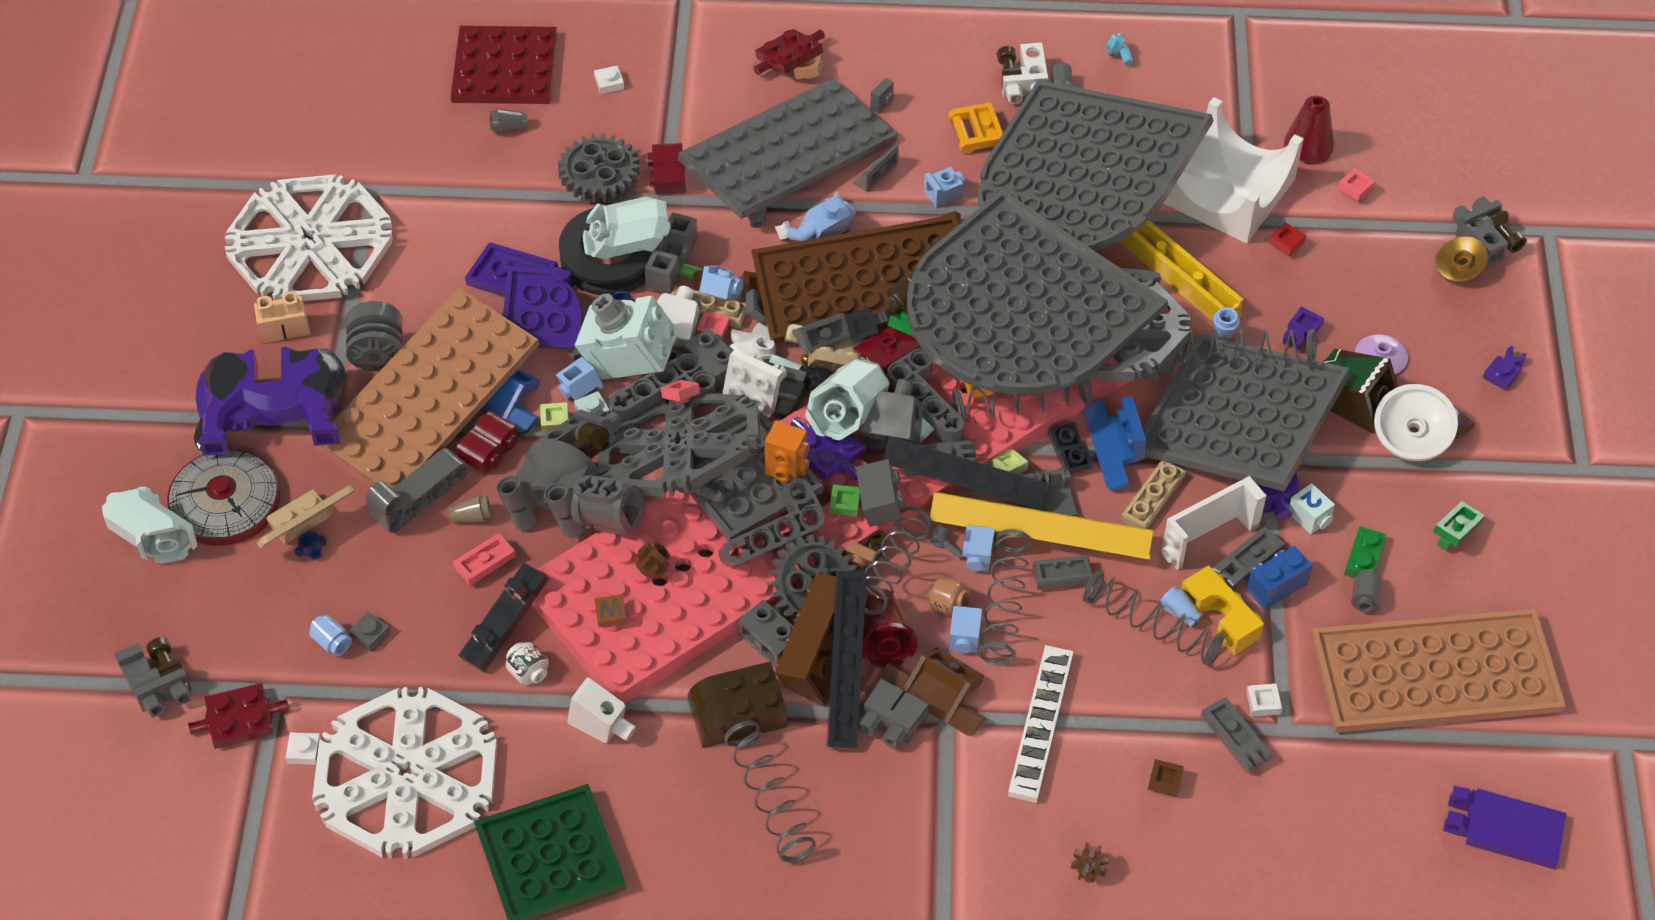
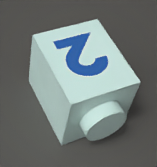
M1312 483L1291 498V517L1310 534L1318 529H1325L1333 520L1332 514L1335 504Z

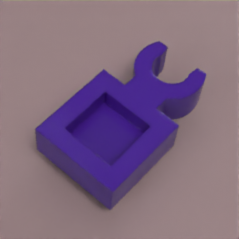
M1301 306L1288 323V331L1284 334L1282 344H1287L1289 331L1292 329L1294 340L1296 341V349L1299 351L1302 348L1304 339L1307 340L1308 331L1311 329L1317 333L1323 325L1324 318Z
M1513 346L1506 350L1504 358L1498 355L1483 375L1485 380L1505 391L1520 374L1521 366L1524 364L1527 355L1523 353L1520 357L1512 356L1515 348Z

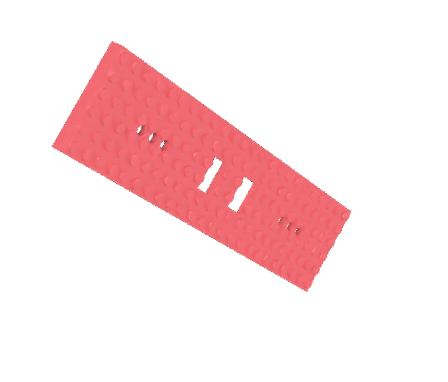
M1113 356L1106 362V364L1110 365L1119 364ZM933 361L932 378L927 383L952 407L953 390L956 391V389L960 391L966 388L964 381L949 374ZM1090 379L1092 401L1087 404L1081 398L1078 383L1069 386L1068 407L1066 406L1061 389L1044 393V411L1041 410L1036 394H1020L1019 415L1016 413L1010 395L996 392L994 419L991 417L983 396L971 398L970 422L967 423L965 418L963 440H973L977 455L975 458L978 459V463L990 466L993 458L1012 448L1018 453L1046 435L1049 428L1060 426L1085 410L1087 406L1100 398H1104L1129 381ZM1084 383V390L1087 397V389ZM960 391L967 413L969 395ZM993 394L986 395L992 409ZM1012 394L1017 405V394ZM808 404L779 422L790 425L791 421L798 416L803 422L810 425L805 417ZM864 423L859 427L858 430L851 434L853 435L857 431L861 430L863 428ZM929 434L919 445L939 442ZM860 457L853 464L859 467L867 463ZM809 467L811 472L822 483L823 490L830 497L833 485L859 487L858 480L855 481L847 472L835 474L825 481ZM897 468L901 480V485L897 486V490H901L905 504L904 507H900L901 510L906 507H917L925 512L932 508L934 493L940 492L952 495L963 488L919 474L904 476V470ZM675 490L674 496H670L667 491L666 497H654L644 503L640 526L633 533L622 535L598 531L536 569L546 574L549 580L533 601L531 607L594 682L625 704L738 632V619L762 600H765L770 606H776L780 601L779 597H770L776 591V588L768 586V583L775 581V577L769 575L768 572L777 569L771 562L774 559H781L777 552L781 549L787 551L785 544L738 566L727 567L719 559L721 546L728 542L690 494H684ZM861 497L857 517L830 514L829 502L821 507L825 516L822 526L802 536L805 541L806 536L813 535L815 540L819 536H824L825 544L833 539L835 540L834 549L840 546L844 547L841 553L844 557L850 540L866 547L874 531L881 530L887 536L890 534L891 526L895 521L869 527L862 510ZM909 510L904 512L902 517L916 518L921 513ZM787 512V513H785V514L779 516L778 518H780V517H782V516H785V515H787V514H789V513ZM805 512L803 517L805 523L813 526L814 517L812 514ZM912 519L902 520V526L910 522ZM780 523V534L788 537L790 533L788 526ZM898 524L894 526L893 532L899 529ZM760 535L754 536V544L758 548H763L765 545L763 537ZM646 542L651 547L655 543L663 545L671 556L668 561L670 563L669 570L660 577L668 581L663 586L653 584L656 579H659L655 574L651 577H646L636 567L635 562L638 558L635 555ZM743 545L740 548L731 550L729 555L731 557L737 556L746 549ZM703 550H710L713 552V555L701 557L699 553ZM808 555V564L815 568V558ZM681 564H686L691 567L688 571L685 572L678 571L676 569V567ZM791 576L790 583L792 587L798 589V579ZM623 594L627 624L598 628L594 598Z

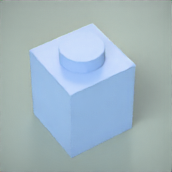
M953 606L949 650L959 653H977L982 609Z

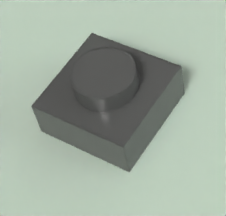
M885 78L871 91V110L879 113L885 107L891 105L894 100V82Z
M752 289L746 293V314L759 323L766 325L760 293Z
M367 612L348 632L350 638L371 652L390 634V629L388 625Z

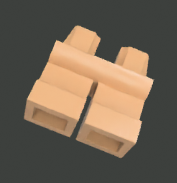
M295 291L284 293L282 299L272 300L268 296L257 298V303L254 304L261 344L285 340L282 325H284L287 339L311 335L308 314L304 307L302 295L297 296Z

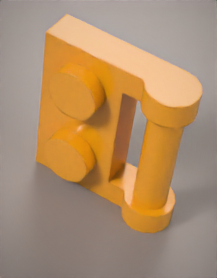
M991 102L955 108L948 113L949 120L954 124L960 140L959 148L962 154L967 155L977 149L994 147L1003 134ZM964 119L970 120L975 134L974 138H969L963 122Z

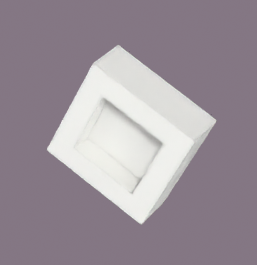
M618 65L594 71V78L600 94L624 90V82Z
M1277 684L1247 687L1246 693L1252 717L1281 714L1282 706Z
M290 733L286 753L287 764L316 765L319 739H321L319 733Z

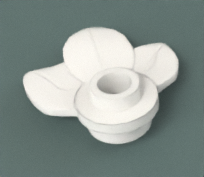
M758 323L753 328L752 333L735 329L731 330L733 344L729 348L732 351L737 349L748 355L754 353L756 354L755 357L759 355L763 360L771 358L773 354L775 355L776 345L774 340L770 341L768 329L763 324Z

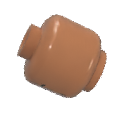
M941 577L929 586L927 599L934 612L952 616L953 606H970L971 593L964 582Z

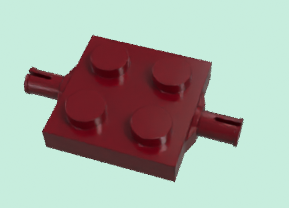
M795 29L785 31L783 35L764 43L763 46L755 50L757 59L762 62L753 67L754 72L760 75L769 69H774L786 74L824 52L822 44L818 42L825 38L824 32L819 29L811 35H804Z
M259 683L205 696L207 709L205 719L188 722V727L191 735L208 730L212 737L214 748L217 749L273 735L271 726L272 714L290 710L287 698L270 703L265 696L263 684Z

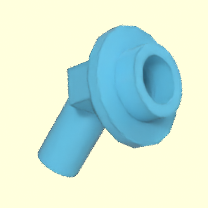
M1118 33L1117 36L1112 35L1106 45V48L1109 49L1107 54L1117 57L1121 54L1126 66L1133 64L1134 61L1130 50L1125 45L1126 39L1122 37L1121 33Z

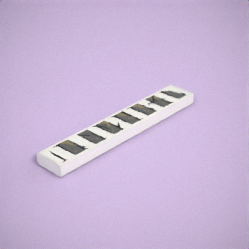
M1045 645L1008 797L1037 803L1071 666L1073 651Z

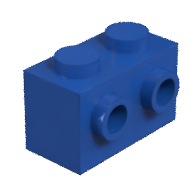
M1295 545L1286 551L1281 550L1264 564L1259 563L1252 568L1246 591L1265 610L1307 585L1313 565Z

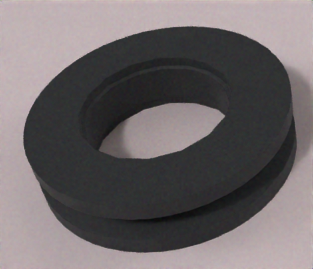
M593 208L581 212L566 224L559 238L560 262L562 269L572 272L570 280L574 281V286L591 294H610L613 296L633 291L646 282L645 267L653 252L646 250L636 251L625 260L614 264H598L589 260L583 254L584 230L589 231L591 224L586 223Z

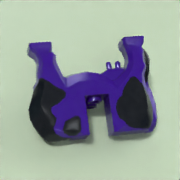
M281 347V381L258 383V363L254 349L243 354L224 352L212 358L205 367V370L200 374L196 386L195 398L200 421L194 434L195 446L198 450L202 451L203 456L230 454V447L225 435L227 430L235 432L244 429L247 431L259 422L278 425L301 419L308 421L314 446L340 444L337 425L332 423L334 413L338 410V390L345 379V368L342 362L328 349L298 351L288 347Z

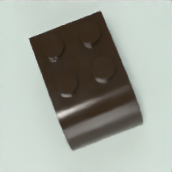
M771 661L709 676L697 682L688 692V703L702 748L725 743L724 736L727 731L743 721L757 722L762 733L787 728V708ZM750 725L736 730L729 736L728 741L748 737L755 732L756 726Z

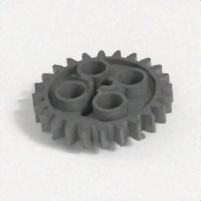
M592 134L591 140L583 136L582 143L574 140V148L566 146V153L560 154L561 160L558 161L559 178H561V185L566 186L567 192L573 191L575 198L582 194L583 201L592 197L593 202L596 203L598 197H602V200L606 202L607 196H611L616 200L617 193L626 195L625 188L632 190L633 183L638 182L640 159L637 157V151L632 150L631 144L625 145L623 138L616 142L615 135L611 136L610 139H606L605 134H602L601 138L597 139L595 134Z
M813 535L806 536L805 541L802 537L795 539V544L793 542L785 544L787 551L781 549L777 552L781 559L772 560L771 563L777 569L768 572L769 575L775 577V581L768 583V586L775 587L776 591L770 597H779L780 601L775 607L780 608L784 606L786 608L783 613L784 617L793 614L792 623L795 624L797 621V613L803 607L808 587L813 582V576L815 577L817 573L836 576V571L838 570L853 571L857 568L856 565L848 566L847 562L852 556L847 555L843 557L841 555L844 549L843 546L834 549L835 540H829L825 544L824 536H819L815 540ZM808 555L815 558V568L808 564ZM791 576L798 579V589L792 587L790 583Z

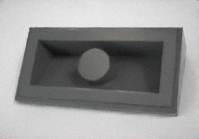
M895 144L880 156L853 182L854 185L867 192L898 164V145Z
M844 313L792 330L794 337L806 354L820 347H828L852 338Z

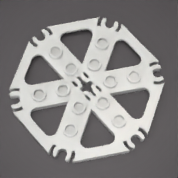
M336 174L277 180L278 185L271 182L272 191L265 192L260 188V197L254 192L225 233L226 245H232L225 246V253L229 262L257 295L261 292L263 297L273 292V300L282 299L284 293L295 291L297 296L302 295L303 301L341 298V292L344 295H348V285H354L359 289V280L365 285L391 246L393 239L391 219L383 208L359 182L356 185L355 180L352 179L349 184L344 185L343 176L337 177ZM324 191L308 215L291 197L294 193ZM353 202L360 203L373 217V219L337 222L348 205ZM261 211L269 212L281 226L280 228L245 231L256 214ZM304 233L306 234V236H309L310 238L313 237L314 243L312 240L305 238ZM366 245L374 247L373 253L360 269L353 268L337 249ZM280 254L263 278H258L245 263L249 257ZM310 261L329 282L328 286L323 289L302 291L293 289V285Z
M407 687L402 689V698H399V688L337 716L338 721L333 720L331 724L332 728L338 732L334 735L324 732L322 735L325 742L319 739L312 796L316 811L327 808L328 811L320 815L322 822L325 823L327 828L382 858L385 847L388 859H392V853L396 848H402L404 859H408L410 855L409 847L413 846L411 853L414 858L475 828L474 821L481 819V815L475 812L476 809L483 808L489 811V802L493 804L497 755L495 734L493 732L487 735L481 734L489 729L488 722L484 720L483 716L427 688L426 698L422 687H419L418 694L415 697L409 696ZM385 707L394 708L396 716L393 745L391 746L359 729L357 726L359 720ZM438 707L462 720L460 728L424 745L428 709ZM335 753L370 770L337 787L330 786L327 783L330 758ZM479 753L483 756L481 781L476 786H467L441 772ZM410 767L411 774L405 773L401 776L400 769L406 770ZM419 797L454 815V818L428 833H417L416 822ZM387 798L384 828L380 833L371 834L347 820L348 816Z

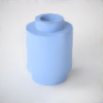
M330 615L318 616L310 625V637L329 654L340 656L348 650L352 643L349 632Z

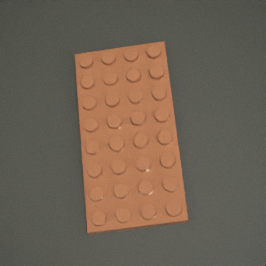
M458 288L332 421L333 424L337 425L340 444L320 445V447L371 483L384 481L393 488L436 453L444 449L535 351L540 345L539 341L463 289Z
M1536 609L1312 628L1310 636L1335 733L1564 712L1566 707Z

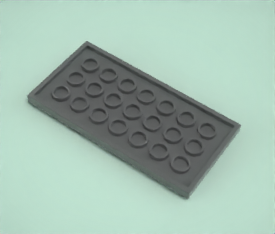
M832 78L679 152L678 160L739 218L743 219L897 141L898 133L841 83Z

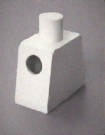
M680 286L676 296L663 293L657 301L678 329L673 347L683 349V343L696 336V329L700 318L698 303L692 301L694 290L687 286Z
M588 677L571 698L567 723L603 743H608L614 734L628 741L636 729L635 725L624 719L626 705Z

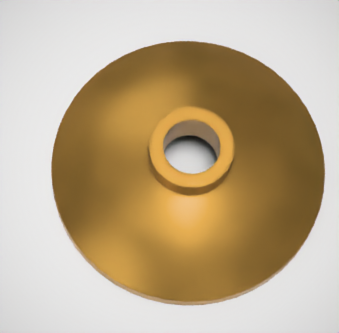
M1458 237L1448 241L1440 248L1436 256V268L1439 274L1452 282H1465L1474 279L1483 272L1488 263V252L1485 245L1473 237Z

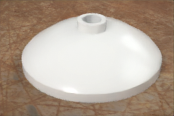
M1408 384L1393 389L1382 398L1375 412L1374 427L1380 443L1391 454L1409 461H1425L1441 455L1450 447L1456 436L1458 419L1453 404L1443 393L1430 386ZM1416 427L1419 431L1413 433L1410 431V428Z

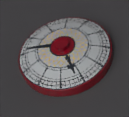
M230 449V454L201 455L186 464L171 482L167 496V505L170 511L192 524L198 543L212 546L231 545L253 537L268 525L266 518L277 511L279 507L280 488L275 472L266 461L252 453Z

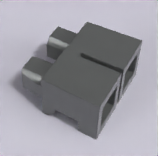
M764 361V363L771 366L775 365V363ZM784 366L787 371V377L780 383L774 416L784 419L792 414L793 410L797 411L806 392L807 372Z
M880 679L864 704V715L860 722V731L868 736H873L878 728L886 732L883 736V742L888 747L896 750L903 742L909 744L916 729L919 726L922 727L927 721L929 704L907 692L903 695L904 690Z

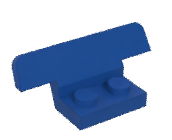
M517 369L479 411L485 414L492 411L516 425L518 432L522 434L528 433L539 417L518 405L523 395L538 389L540 380Z
M1132 396L1122 398L1121 409L1117 410V415L1110 418L1108 417L1103 398H1100L1086 407L1084 415L1106 486L1112 492H1117L1129 487L1124 466L1145 458L1146 437Z

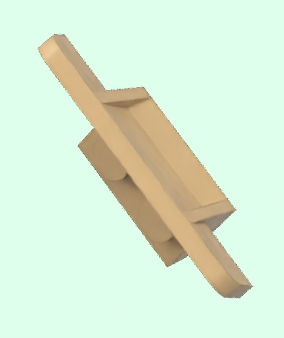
M789 325L785 341L799 344L792 330L803 326ZM850 338L828 347H820L809 353L808 367L816 368L818 366L827 368L828 371L837 372V369L861 357L860 354L853 351V347L866 339L861 338L853 341Z
M351 484L324 501L313 489L270 514L266 519L273 531L262 537L256 544L261 549L278 538L284 544H287L332 517L334 504L354 493V487Z

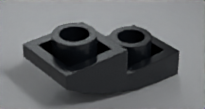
M1075 422L1049 428L1048 434L1064 470L1068 469L1071 474L1093 468L1086 444L1081 441Z

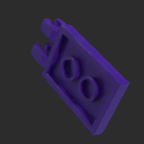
M491 242L488 243L464 278L468 286L505 296L508 266L542 268L559 275L571 288L574 285V281L570 280L572 272L559 268L556 261Z
M1454 785L1449 796L1448 806L1468 811V814L1466 816L1462 813L1449 811L1444 821L1443 831L1466 837V845L1555 870L1558 864L1563 836L1565 812L1479 788L1471 791L1468 788Z

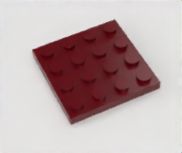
M460 25L451 89V102L550 104L557 27Z

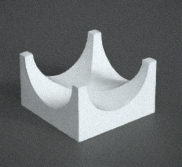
M1213 97L1208 104L1206 113L1212 114L1214 122L1163 204L1248 243L1295 181L1304 138L1294 134L1289 144L1278 150H1266L1253 146L1232 130L1223 114L1222 101Z

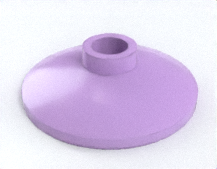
M1387 335L1367 336L1355 348L1357 353L1390 358L1395 376L1405 369L1408 362V353L1405 347L1398 340Z

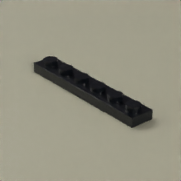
M891 436L888 438L882 460L889 459L892 467L1038 510H1042L1049 483Z
M836 571L826 747L857 748L867 572Z

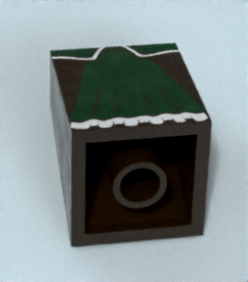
M1334 348L1323 362L1349 368L1350 377L1330 411L1376 434L1374 418L1377 406L1387 393L1398 387L1391 359Z

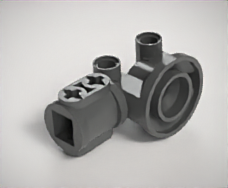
M540 439L532 443L516 476L504 477L496 486L497 493L513 523L521 531L529 530L538 523L539 518L535 510L538 505L552 512L563 535L568 538L578 537L585 531L586 526L590 525L598 531L622 535L631 534L640 526L643 515L644 498L642 490L638 486L631 484L623 485L620 480L600 477L598 468L587 455L565 442L553 439Z

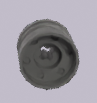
M379 301L362 302L351 308L346 318V357L352 365L366 371H380L396 355L403 344L401 337L403 318L400 311L393 305Z

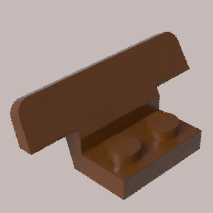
M937 647L921 656L912 673L890 661L881 675V679L904 690L903 695L907 692L928 703V713L967 736L975 734L986 719L963 705L968 692L981 685L984 675Z

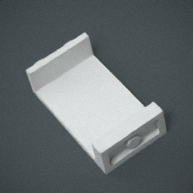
M1249 476L1168 518L1162 545L1163 557L1168 563H1172L1177 570H1180L1183 567L1187 543L1236 517L1249 532L1259 528L1266 499L1265 493Z

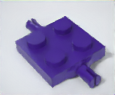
M798 416L791 421V426L807 431V443L810 444L807 459L810 460L809 467L825 481L833 475L847 472L855 481L858 480L856 466L853 463L865 454L866 446L852 434L841 440L832 439V437L819 436L811 425H807Z

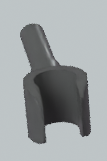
M941 525L936 526L932 533L931 544L938 548L943 546L961 560L963 553L947 540L949 531Z

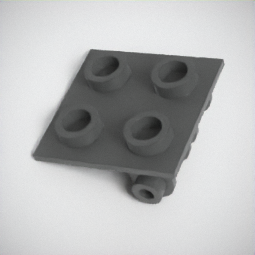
M1061 467L1050 472L1043 470L1041 474L1039 471H1035V474L1019 473V475L1049 483L1042 511L1077 516L1068 480H1070L1068 469L1064 470ZM1018 504L1019 507L1031 508V507H1027V506Z

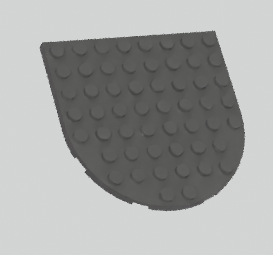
M1037 80L983 166L980 174V189L977 192L979 207L1003 189L1092 250L1098 251L1107 248L1134 233L1161 208L1214 122L1212 114Z
M1003 189L936 243L922 257L909 282L907 293V315L912 333L923 351L938 366L954 377L973 386L994 392L1024 395L1056 391L1087 378L1163 312L1168 305L1167 299Z

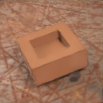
M816 56L794 69L796 79L805 78L810 80L820 76L824 66L822 56Z
M850 540L845 556L851 555L852 557L849 562L857 567L864 568V566H869L872 563L876 551Z

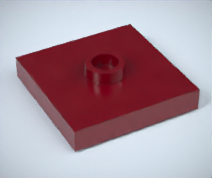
M889 326L854 346L853 351L860 354L861 357H868L869 361L875 360L886 375L892 363L921 347L915 337Z

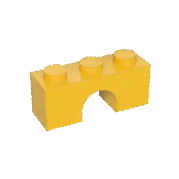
M1209 565L1182 581L1181 589L1184 590L1201 614L1209 610H1215L1225 616L1219 620L1217 633H1224L1223 644L1234 656L1261 639L1264 623L1260 615L1252 611L1244 603L1241 595L1234 592L1226 584L1222 575L1215 573Z

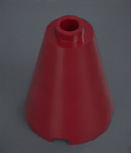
M1310 96L1305 100L1284 138V147L1289 144L1294 134L1304 138L1299 158L1305 161L1304 164H1320L1329 159L1334 149L1330 103L1322 96Z
M882 589L887 597L891 594L890 590ZM877 590L872 591L877 596L882 597L881 593ZM871 593L868 595L865 609L876 611L884 606L883 599H879ZM894 594L893 597L888 599L887 607L882 613L876 615L864 614L862 657L864 659L866 657L871 660V664L874 666L886 667L890 661L900 665L903 663L904 658L909 655L912 657L918 647L916 634Z

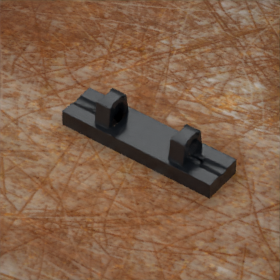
M523 563L514 577H510L504 585L505 590L481 624L475 626L471 632V638L458 656L463 661L484 672L548 582L549 578L546 574Z

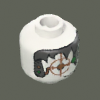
M520 642L510 648L506 655V668L520 684H537L546 677L549 660L535 644Z

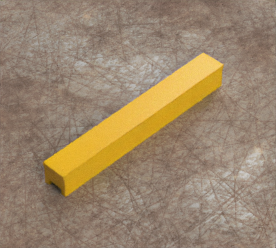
M1149 220L1134 233L1119 241L1151 270L1160 273L1164 281L1212 321L1215 313L1225 307L1234 309L1239 318L1241 317L1244 299Z
M940 492L934 493L931 514L929 516L931 521L964 527L972 525L995 529L994 532L998 533L1005 529H1017L1025 532L1031 539L1150 559L1151 554L1149 552L1153 530Z

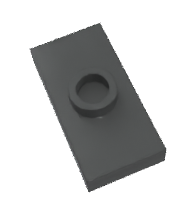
M1088 555L1033 561L1032 564L1037 590L1088 584L1093 575Z

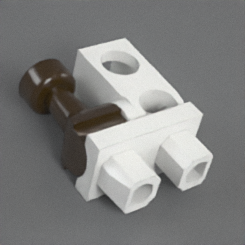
M1042 43L1020 44V67L1014 66V62L1017 59L1015 48L1004 46L998 49L996 53L997 59L1003 65L1001 77L1002 96L1007 98L1011 105L1020 104L1023 101V97L1028 96L1037 80L1048 82ZM1031 50L1037 51V56L1028 57L1026 52Z

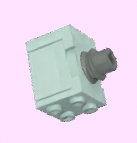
M603 294L589 306L575 347L584 359L595 368L601 380L655 373L657 371L662 372L670 356L678 329L653 296L639 297L633 302L631 300H614L610 294Z

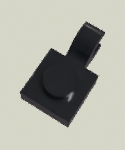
M869 307L846 315L845 318L853 341L879 333L877 325L889 321L890 316L893 314L891 309L873 315Z
M807 362L804 363L802 371L807 372L806 389L810 394L811 391L829 378L827 368L816 366V369L808 367Z

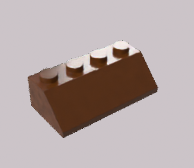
M817 573L813 583L808 587L803 607L797 613V621L792 633L787 637L782 657L776 663L775 674L784 687L825 707L829 698L836 576Z

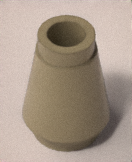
M481 495L449 507L453 523L486 522L487 518H492V508L488 496L481 497Z

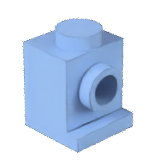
M949 167L932 175L929 172L924 174V192L936 208L963 197L965 179L960 171L954 172Z
M717 265L704 266L699 292L724 299H737L743 290V278L733 276L734 271L723 269Z
M583 357L556 374L561 384L558 386V389L566 400L570 397L578 400L596 387L599 390L604 388L595 368Z
M967 525L962 557L967 558L966 569L975 572H989L995 529Z

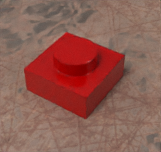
M1285 222L1270 236L1269 244L1290 256L1305 242L1306 235Z

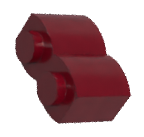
M682 143L652 144V152H647L648 168L653 167V171L649 172L650 187H655V194L686 193L685 168L678 160L679 152L683 151Z
M492 411L487 412L478 421L474 429L468 432L458 444V456L482 473H487L491 468L494 469L498 466L502 454L512 450L517 444V426Z

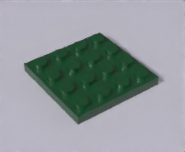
M589 783L474 821L507 920H537L627 889Z

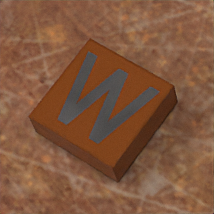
M623 594L594 598L598 628L627 624Z

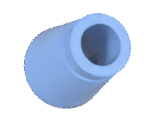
M1221 308L1213 317L1214 329L1217 330L1218 339L1231 341L1240 323L1237 312L1232 308Z
M1176 586L1172 587L1160 600L1164 606L1163 610L1177 619H1180L1185 613L1184 623L1190 627H1193L1203 616L1184 590H1179Z

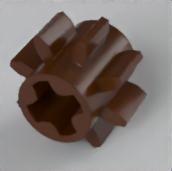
M646 542L635 555L638 558L635 562L636 567L646 577H651L655 574L660 578L669 570L670 563L668 561L671 556L667 549L659 543H655L651 547Z
M1086 842L1082 851L1079 849L1074 850L1073 856L1077 860L1072 861L1071 869H1077L1079 880L1086 878L1094 883L1095 877L1098 874L1101 876L1106 875L1107 869L1103 865L1108 864L1109 856L1102 855L1101 845L1096 848ZM1090 860L1094 861L1090 865L1086 864Z

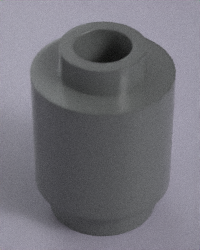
M1369 569L1361 570L1354 578L1351 603L1354 608L1361 612L1375 611L1380 606L1382 580L1376 571Z

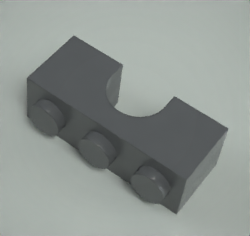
M672 212L668 220L670 222V230L668 235L664 236L661 251L654 250L645 267L646 289L671 294L674 285H676L681 275L682 266L687 262L698 239L697 218Z

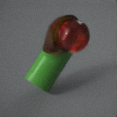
M684 263L681 269V276L696 280L694 288L699 291L704 270Z

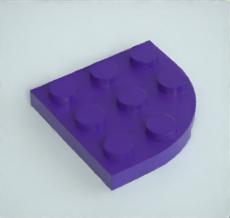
M508 266L503 317L537 338L540 344L537 348L574 350L576 340L583 325V313L579 299L571 286L559 275L542 268Z

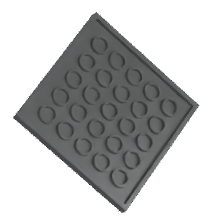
M1200 335L1194 344L1198 358L1202 361L1208 355L1212 337ZM1216 339L1214 340L1212 352L1204 363H1200L1196 359L1193 349H1191L1186 362L1181 365L1143 427L1146 437L1145 456L1237 480H1243L1250 476L1257 485L1285 491L1350 377L1349 368L1316 360L1314 364H1309L1308 362L1301 364L1296 356L1286 354L1281 363L1276 364L1267 349H1262L1259 359L1252 364L1246 359L1242 344L1240 343L1235 357L1227 364L1219 355ZM1218 339L1223 358L1229 361L1234 353L1236 342ZM1245 345L1249 359L1254 361L1260 348ZM1272 351L1274 359L1280 361L1284 353ZM1299 357V358L1301 359V361H1303V362L1306 361V359H1307V358Z

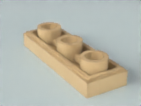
M674 285L670 295L676 296L680 286ZM694 290L692 301L698 303L700 319L706 310L730 316L729 326L741 329L747 315L745 302L724 299Z
M1161 461L1121 515V521L1133 527L1148 529L1184 480L1187 471L1169 462Z

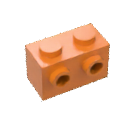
M775 420L764 441L765 475L774 477L781 482L791 483L799 479L801 475L805 476L810 465V460L807 459L810 444L807 443V431Z

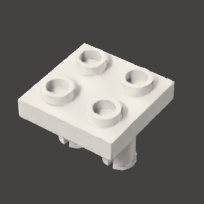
M735 349L729 357L723 394L748 396L750 402L754 400L758 404L759 410L763 415L770 417L775 412L780 383L787 377L786 369L784 367L779 369L777 364L771 366L764 363L759 355L755 358L756 354L754 353L748 355Z

